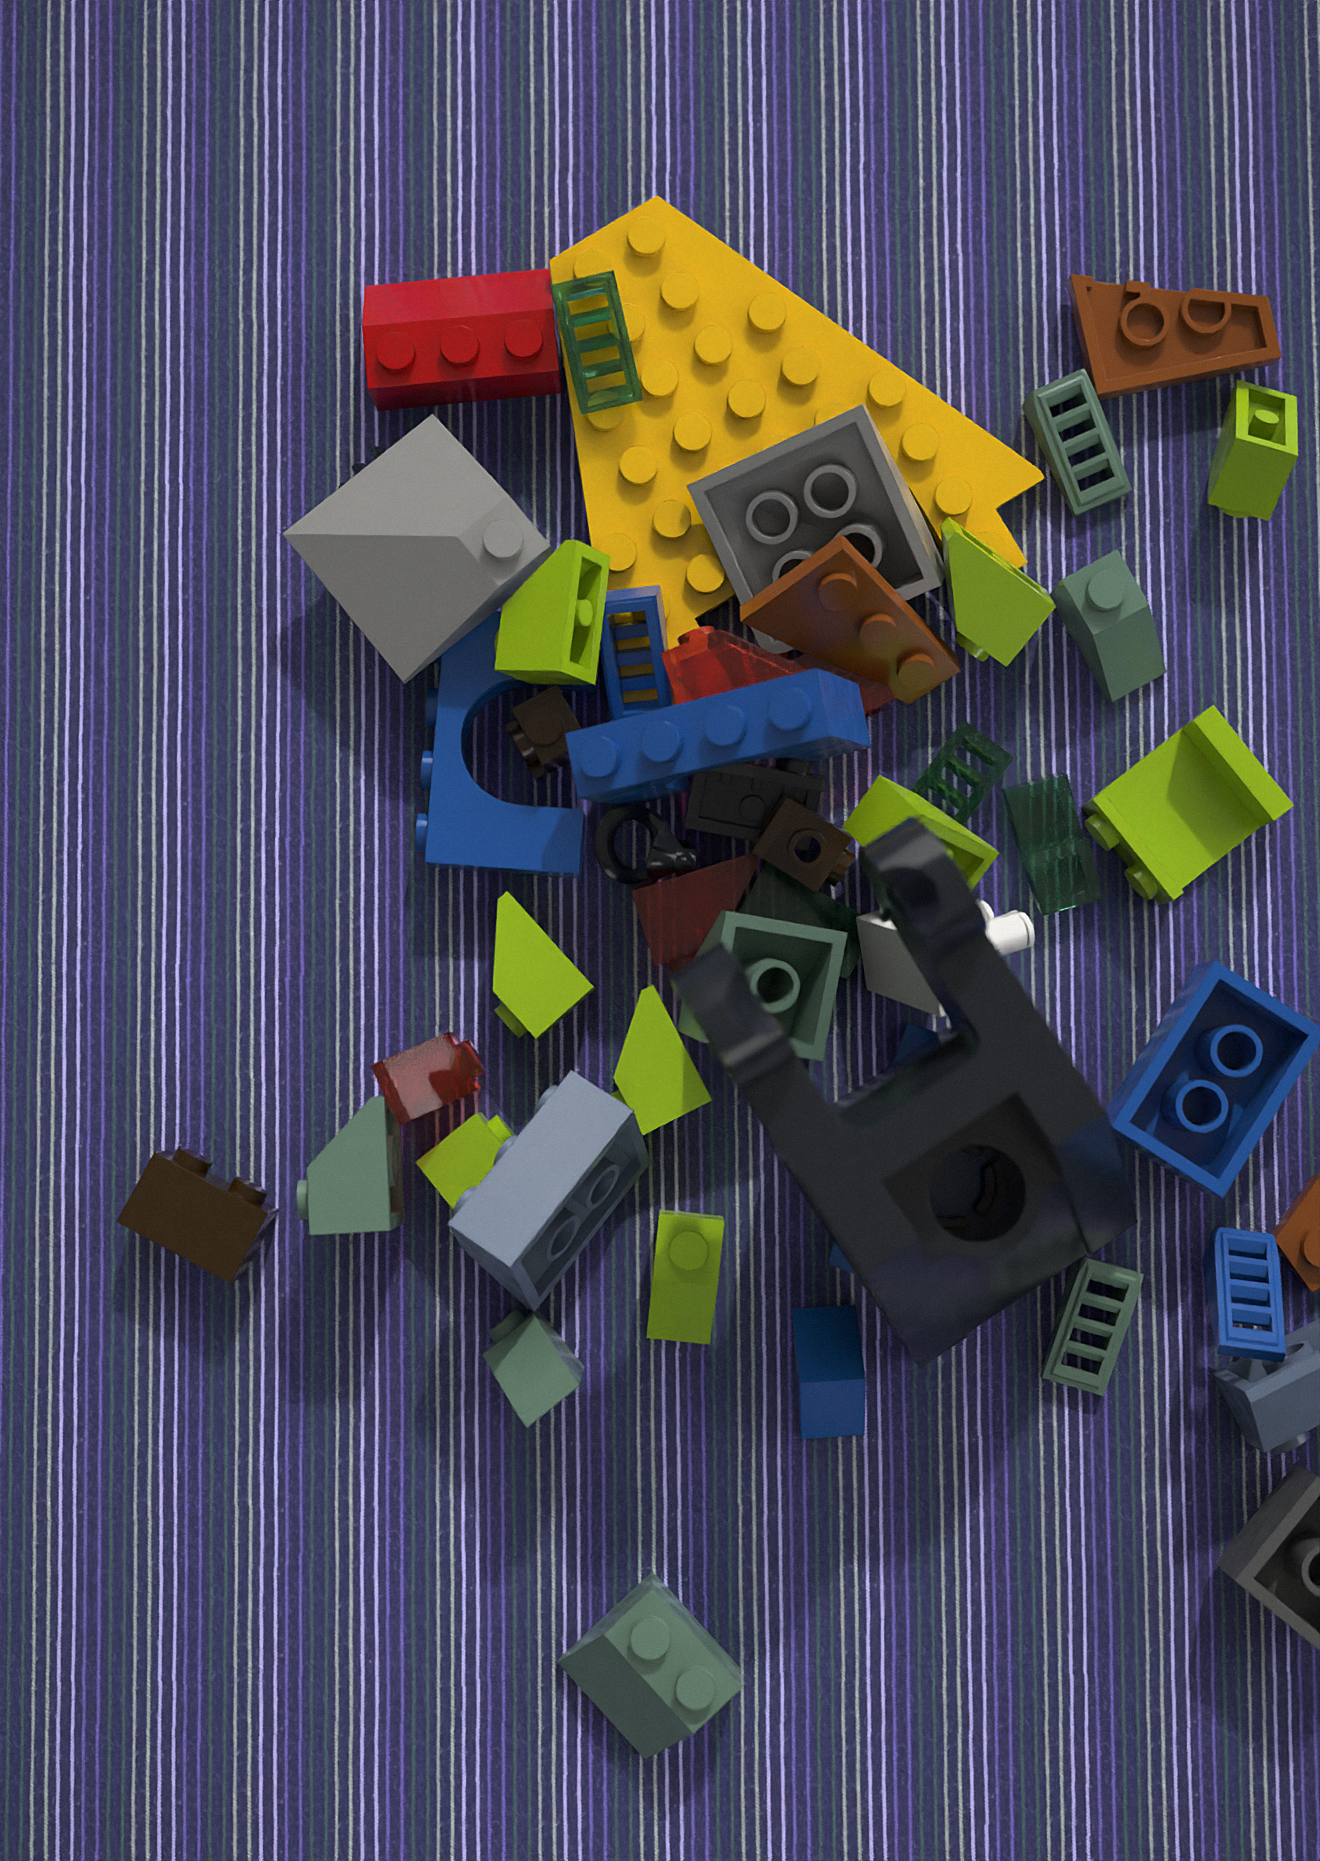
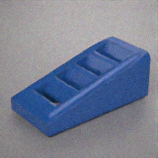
M660 585L606 592L600 655L611 721L675 705ZM645 610L646 620L615 623L614 614ZM649 636L650 646L618 650L617 640ZM653 663V673L621 676L620 667ZM657 688L658 699L624 703L623 692Z
M1225 1227L1213 1229L1202 1259L1216 1354L1283 1363L1286 1355L1280 1262L1275 1236L1270 1233ZM1233 1323L1262 1326V1330L1233 1327Z

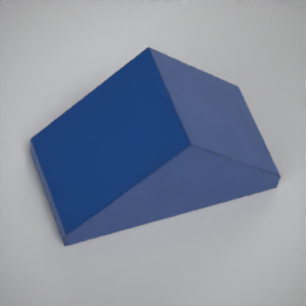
M855 1304L791 1308L800 1439L865 1435L866 1376Z

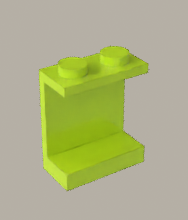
M1212 705L1081 807L1089 816L1084 823L1095 841L1107 851L1114 848L1129 866L1124 871V874L1135 891L1145 900L1149 901L1154 898L1159 905L1178 898L1184 893L1182 888L1257 829L1277 820L1292 808L1294 804L1216 707Z

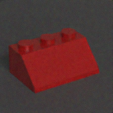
M549 268L365 286L362 332L367 387L377 411L562 394L553 290Z

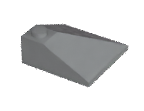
M864 403L687 485L741 606L841 534L905 601L941 586L946 576L945 566L924 517ZM751 627L766 661L795 649Z
M433 414L283 533L296 552L404 684L499 609L552 554L550 544L512 498Z

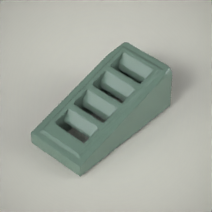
M1085 369L1078 370L1035 389L1027 395L1021 406L1073 518L1125 496L1132 491L1099 399ZM1069 399L1072 400L1075 406L1074 409L1052 418L1049 408ZM1080 423L1083 424L1086 430L1085 433L1065 442L1061 441L1060 432ZM1092 446L1097 453L1096 457L1071 467L1068 457ZM1104 469L1108 480L1080 492L1077 484L1078 480Z
M1082 1256L1073 1262L1069 1270L1040 1377L1104 1396L1139 1296L1144 1274L1087 1256ZM1090 1279L1117 1287L1114 1299L1087 1292L1086 1289ZM1081 1304L1109 1311L1107 1324L1079 1316ZM1073 1328L1103 1336L1101 1347L1097 1348L1070 1340ZM1068 1352L1095 1360L1094 1372L1090 1373L1061 1364L1064 1353Z

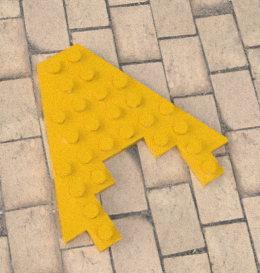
M658 195L549 260L590 545L592 548L611 557L607 591L660 585L675 705L738 689L696 622L697 619L735 597L736 593L687 485L864 403L917 503L932 537L942 553L943 546L940 526L949 516L1018 569L1028 563L998 514L997 509L1045 479L1040 469ZM645 610L614 614L615 623L646 620ZM649 636L617 640L618 650L650 646ZM653 663L620 667L621 676L653 673ZM657 688L623 692L624 703L658 699Z

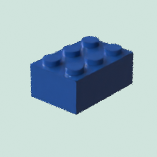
M1216 960L1197 964L1106 1108L1114 1136L1202 1193L1223 1198L1320 1044V1027Z

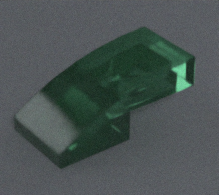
M1059 772L1002 788L1016 845L1039 914L1044 916L1103 899L1088 837L1082 835L1068 774Z

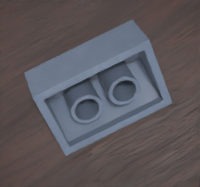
M571 1070L559 1086L553 1085L543 1093L535 1107L534 1117L519 1136L513 1135L502 1144L495 1156L494 1167L478 1187H470L458 1199L453 1209L452 1219L448 1225L461 1248L531 1311L535 1312L650 1164L651 1161L634 1110Z
M1320 1318L1285 1336L1286 1355L1283 1363L1241 1358L1212 1373L1246 1442L1263 1453L1271 1450L1273 1454H1282L1293 1450L1307 1441V1431L1320 1425Z

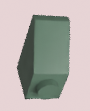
M1118 549L1061 579L1049 594L1056 605V611L1109 704L1167 672L1149 603Z
M517 1308L487 1332L494 1342L487 1347L483 1357L518 1417L526 1427H529L580 1386L585 1367L538 1308L535 1312L532 1311L525 1317Z

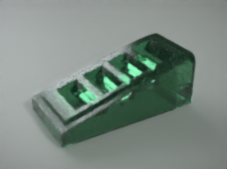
M614 270L550 285L580 414H588L642 401V392ZM605 293L606 307L573 315L570 314L568 302ZM611 319L614 332L576 340L574 328ZM617 345L620 358L582 366L580 354ZM623 371L626 384L592 392L588 391L587 379Z
M962 721L910 791L922 797L929 788L958 810L952 819L963 826L1007 769L1014 757L972 725ZM959 746L989 767L984 776L954 754ZM943 767L973 788L968 797L938 776Z

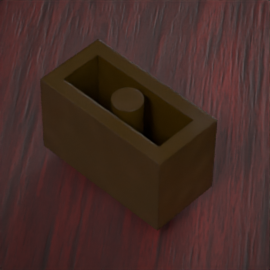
M178 1146L175 1153L169 1150L154 1152L116 1222L229 1283L243 1278L279 1209L265 1202L269 1193L260 1186L238 1176H234L231 1183L209 1172L213 1164L209 1159L188 1148Z

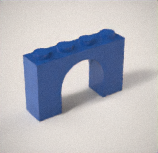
M495 611L432 662L441 664L439 688H429L426 700V725L436 726L434 751H423L420 772L421 788L430 789L428 814H418L415 831L416 852H425L424 862L431 868L581 879L586 824L584 810L517 805L501 801L481 789L473 780L468 768L466 744L469 730L478 713L490 701L501 694L516 689H548L555 685L529 684L494 670L496 660L494 641L501 619V612ZM597 675L595 685L557 684L561 691L596 693Z
M819 668L565 733L578 799L622 805H638L691 792L688 781L689 775L718 767L770 758H794L806 762H814L871 748L859 684Z

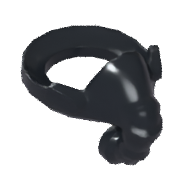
M624 804L610 810L600 820L595 832L594 851L598 864L608 877L618 883L632 886L633 890L653 887L658 880L675 872L687 873L693 871L701 860L699 852L691 846L689 841L677 840L668 827V822L654 810L641 805ZM628 820H637L644 824L650 832L653 841L647 862L643 867L631 869L622 864L614 849V837L617 829Z

